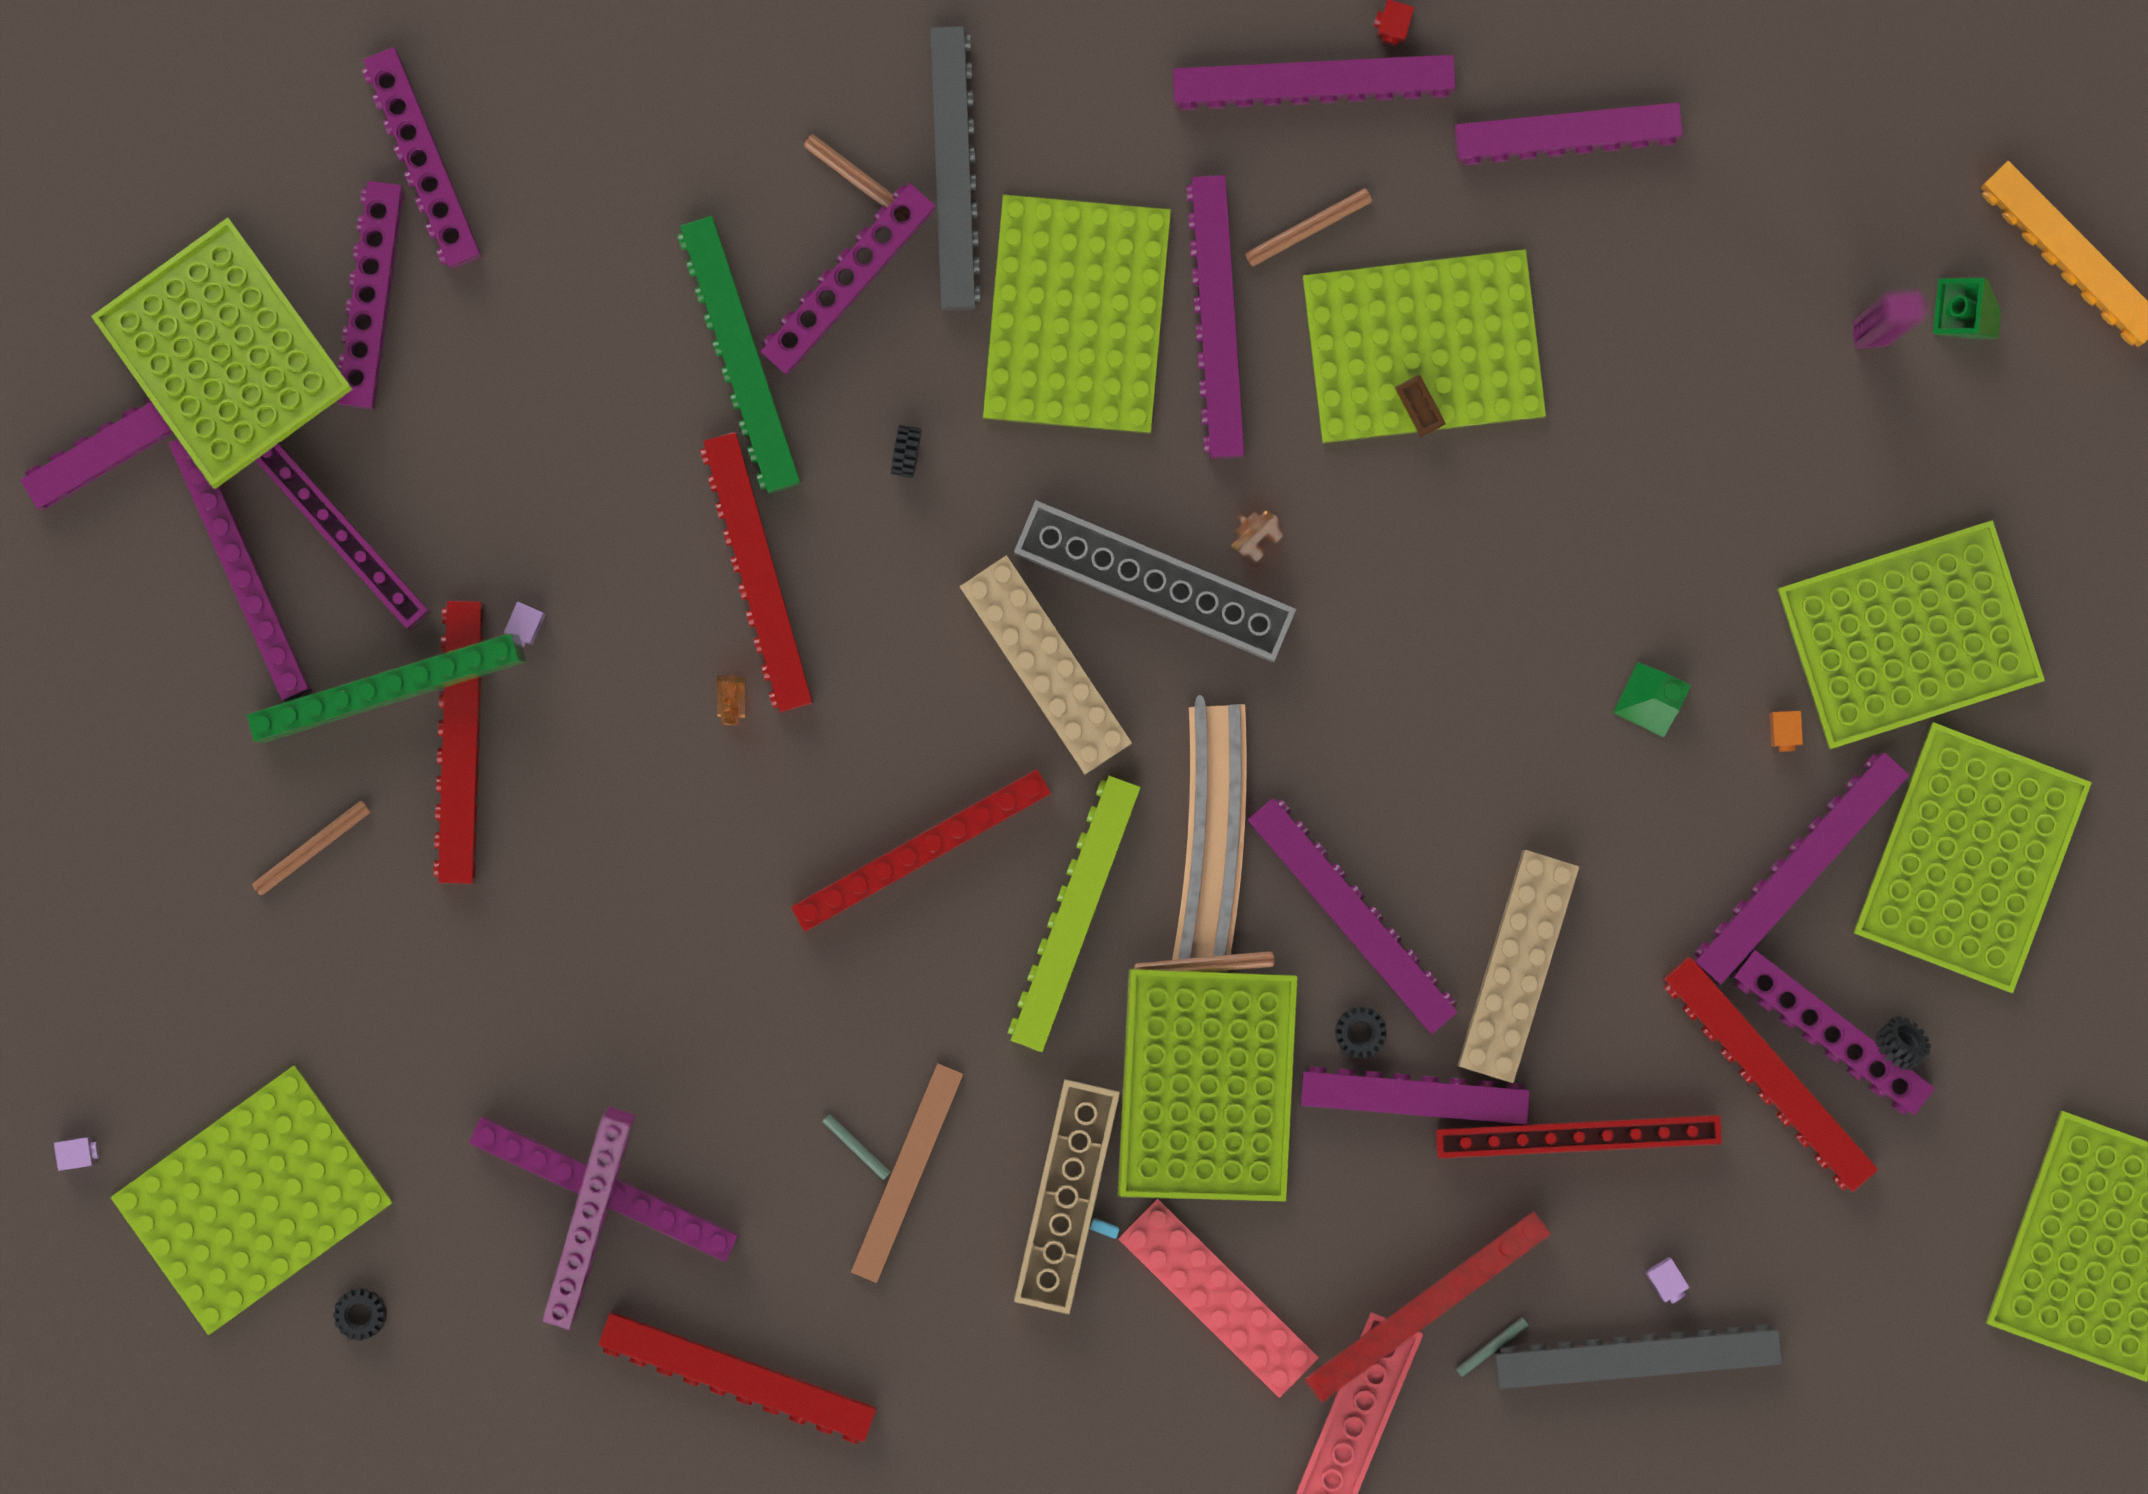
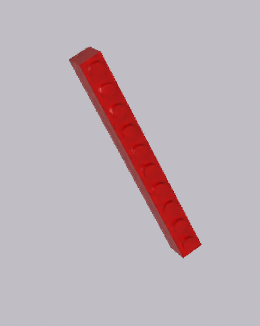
M736 432L703 441L705 448L700 449L704 465L710 464L712 475L708 476L711 491H717L720 502L715 503L719 519L725 518L728 529L723 530L727 546L732 545L735 556L730 558L734 572H740L743 583L738 584L742 600L748 599L751 609L746 611L750 627L755 626L758 637L753 639L757 653H763L766 664L761 665L765 681L771 680L773 691L769 692L772 707H778L779 712L783 713L813 704L738 435Z
M447 601V607H442V624H446V635L441 636V652L448 653L483 642L484 603ZM482 676L444 687V691L439 693V708H444L443 720L438 721V736H443L442 748L437 750V764L442 765L441 776H437L436 792L441 793V804H436L435 819L440 821V832H435L434 847L439 849V860H434L433 874L434 877H438V883L475 884Z
M1038 769L795 904L791 909L804 932H807L1051 795V792Z
M1686 957L1662 979L1666 983L1663 987L1664 990L1674 1000L1678 997L1685 1006L1682 1010L1692 1021L1697 1018L1704 1026L1701 1029L1702 1033L1711 1042L1716 1040L1722 1046L1720 1053L1729 1063L1735 1061L1741 1068L1738 1072L1749 1085L1753 1082L1760 1089L1757 1095L1767 1106L1772 1103L1779 1111L1775 1114L1786 1127L1791 1124L1798 1132L1794 1136L1804 1148L1810 1146L1816 1153L1813 1157L1824 1170L1829 1167L1835 1174L1832 1180L1842 1191L1847 1188L1849 1191L1854 1192L1878 1171V1168L1691 957Z
M1719 1115L1435 1129L1436 1157L1438 1159L1722 1144L1721 1119Z
M1531 1212L1303 1380L1320 1403L1325 1401L1551 1234L1536 1213Z
M613 1311L608 1316L598 1346L604 1347L603 1352L614 1357H619L620 1354L631 1357L629 1362L645 1367L646 1363L657 1367L656 1372L672 1377V1374L676 1373L684 1376L682 1381L694 1386H699V1383L709 1385V1391L722 1396H725L726 1392L737 1396L736 1401L750 1406L753 1402L763 1405V1411L778 1415L779 1411L790 1415L789 1420L798 1424L805 1425L806 1421L816 1424V1430L830 1435L832 1431L843 1434V1440L858 1444L859 1440L865 1442L877 1407Z

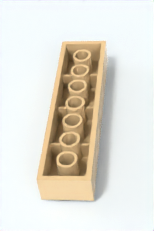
M1007 555L960 586V589L1084 775L1132 744Z
M1528 850L1522 851L1457 1066L1514 1083L1579 866Z
M1064 1079L1014 1302L1066 1314L1070 1313L1120 1091Z

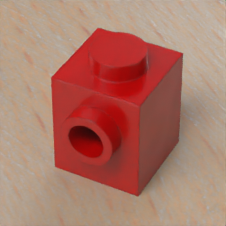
M1387 0L1384 12L1378 11L1374 27L1379 28L1377 36L1382 37V42L1397 46L1398 42L1404 44L1414 10L1413 6Z

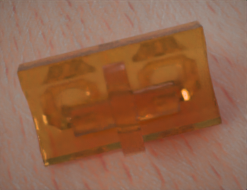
M1269 511L1264 512L1260 517L1253 512L1247 519L1240 514L1237 519L1241 525L1234 531L1239 538L1231 546L1242 556H1247L1254 562H1257L1265 553L1258 544L1264 536L1273 544L1284 536V532L1278 524L1280 520Z
M717 675V717H721V724L738 725L739 718H745L746 679L742 676L736 678L735 675H730L728 678Z

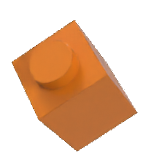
M1801 711L1769 713L1771 747H1779V752L1796 751V746L1803 745Z

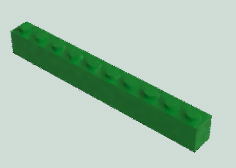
M711 215L681 225L682 233L678 234L677 237L682 251L688 250L691 260L686 261L690 276L697 277L699 287H696L695 291L699 303L705 302L708 313L703 314L708 330L714 329L717 340L712 341L717 357L723 356L726 366L721 367L726 384L732 383L735 393L730 394L734 409H740L743 419L739 420L741 431L744 437L749 435L752 446L747 448L752 463L758 462L761 473L756 474L761 490L767 489L770 495L800 485L801 482L714 219Z
M509 633L246 715L253 741L266 743L523 664L527 661L520 636Z

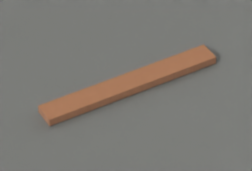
M937 1063L851 1273L875 1283L878 1282L963 1077V1073Z

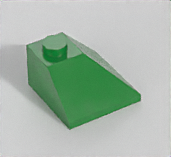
M1938 278L1933 334L1971 339H1998L2001 309L1988 279Z
M1637 662L1613 713L1664 737L1678 714L1691 685L1665 672Z

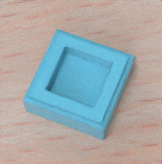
M1093 1218L1089 1227L1091 1230L1114 1239L1117 1238L1119 1232L1118 1226L1098 1218Z

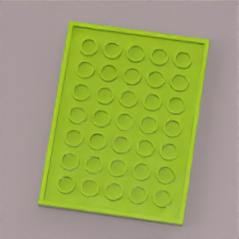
M1003 195L983 419L1151 434L1170 209Z
M229 218L223 220L91 316L214 489L352 390L349 383Z
M1526 249L1303 275L1322 443L1417 432L1394 388L1419 374L1446 425L1437 430L1546 417Z
M1993 520L1777 589L1829 750L2045 681Z
M1931 723L1853 933L1982 983L2013 993L2092 782L1937 723Z
M1129 969L1118 1196L1286 1201L1297 993L1296 975Z
M296 1065L110 1197L208 1335L394 1203Z
M2060 1111L1986 1324L2145 1382L2148 1381L2147 1141Z

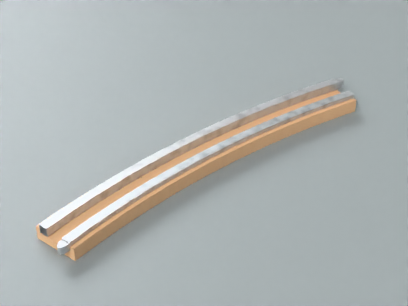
M1201 695L1197 696L1195 707H1189L1190 792L1188 835L1181 906L1172 960L1231 955L1241 881L1247 779L1245 704L1205 706V700Z

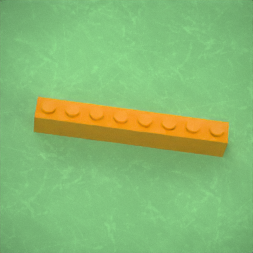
M2009 160L2003 164L1980 187L1983 191L1982 196L1992 206L1996 204L2003 211V218L2012 226L2016 224L2023 231L2022 237L2030 245L2034 246L2036 244L2043 251L2041 253L2042 257L2050 265L2056 264L2063 271L2061 276L2072 286L2075 284L2082 291L2081 296L2092 306L2095 304L2102 311V318L2112 326L2115 324L2122 331L2120 335L2131 346L2135 344L2137 347L2144 344L2148 340V301Z

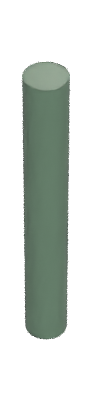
M831 1114L822 1121L882 1180L891 1173Z
M1523 1317L1519 1318L1455 1369L1461 1377L1465 1376L1529 1325Z

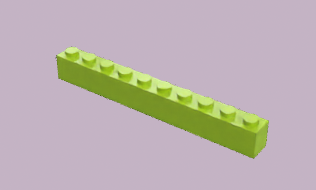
M1108 776L1107 781L1101 779L1096 793L1097 796L1101 797L1097 807L1091 806L1086 822L1091 823L1087 834L1082 832L1076 848L1080 849L1081 852L1078 860L1072 859L1066 874L1071 876L1068 887L1062 885L1056 901L1061 902L1058 913L1052 911L1047 928L1052 930L1048 940L1042 938L1037 954L1042 955L1039 965H1032L1027 980L1031 981L1032 984L1029 992L1023 991L1017 1007L1022 1008L1019 1019L1014 1017L1007 1032L1012 1035L1010 1041L1043 1052L1141 787L1112 776Z

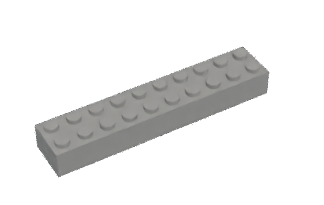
M1035 500L1014 550V555L1273 663L1296 611L1293 607Z

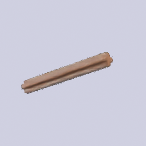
M810 135L805 141L804 147L881 206L888 208L895 199L892 198V193L818 137ZM901 207L896 211L895 216L905 222L910 217V210L907 207Z
M1362 189L1251 249L1245 254L1248 263L1251 266H1255L1366 206L1372 201L1370 193L1367 189Z
M363 801L356 803L253 882L252 886L259 895H264L370 813L369 807Z
M1270 951L1136 963L1134 969L1217 972L1274 966V954Z

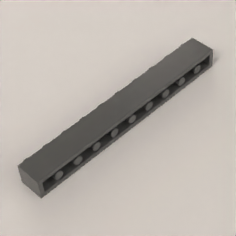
M964 26L935 27L930 29L942 311L975 310V302H981L980 285H974V274H980L979 257H973V246H978V229H972V218H977V201L971 202V191L976 190V173L970 174V163L975 162V146H969V135H974V118H968V107H973V91L967 90V79H972L971 62H966V51H971L970 34H965Z
M1771 1324L1754 1325V1330L1743 1331L1742 1326L1727 1327L1726 1333L1716 1334L1714 1329L1697 1330L1698 1335L1687 1336L1686 1331L1670 1332V1338H1658V1334L1641 1335V1340L1630 1341V1336L1614 1337L1612 1343H1602V1339L1585 1340V1345L1574 1346V1341L1557 1342V1347L1546 1348L1545 1344L1528 1345L1529 1350L1520 1351L1517 1350V1346L1500 1347L1501 1352L1494 1353L1497 1387L1504 1389L1780 1365L1782 1361L1779 1330L1771 1329Z

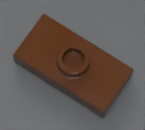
M1420 374L1394 388L1420 438L1446 425Z

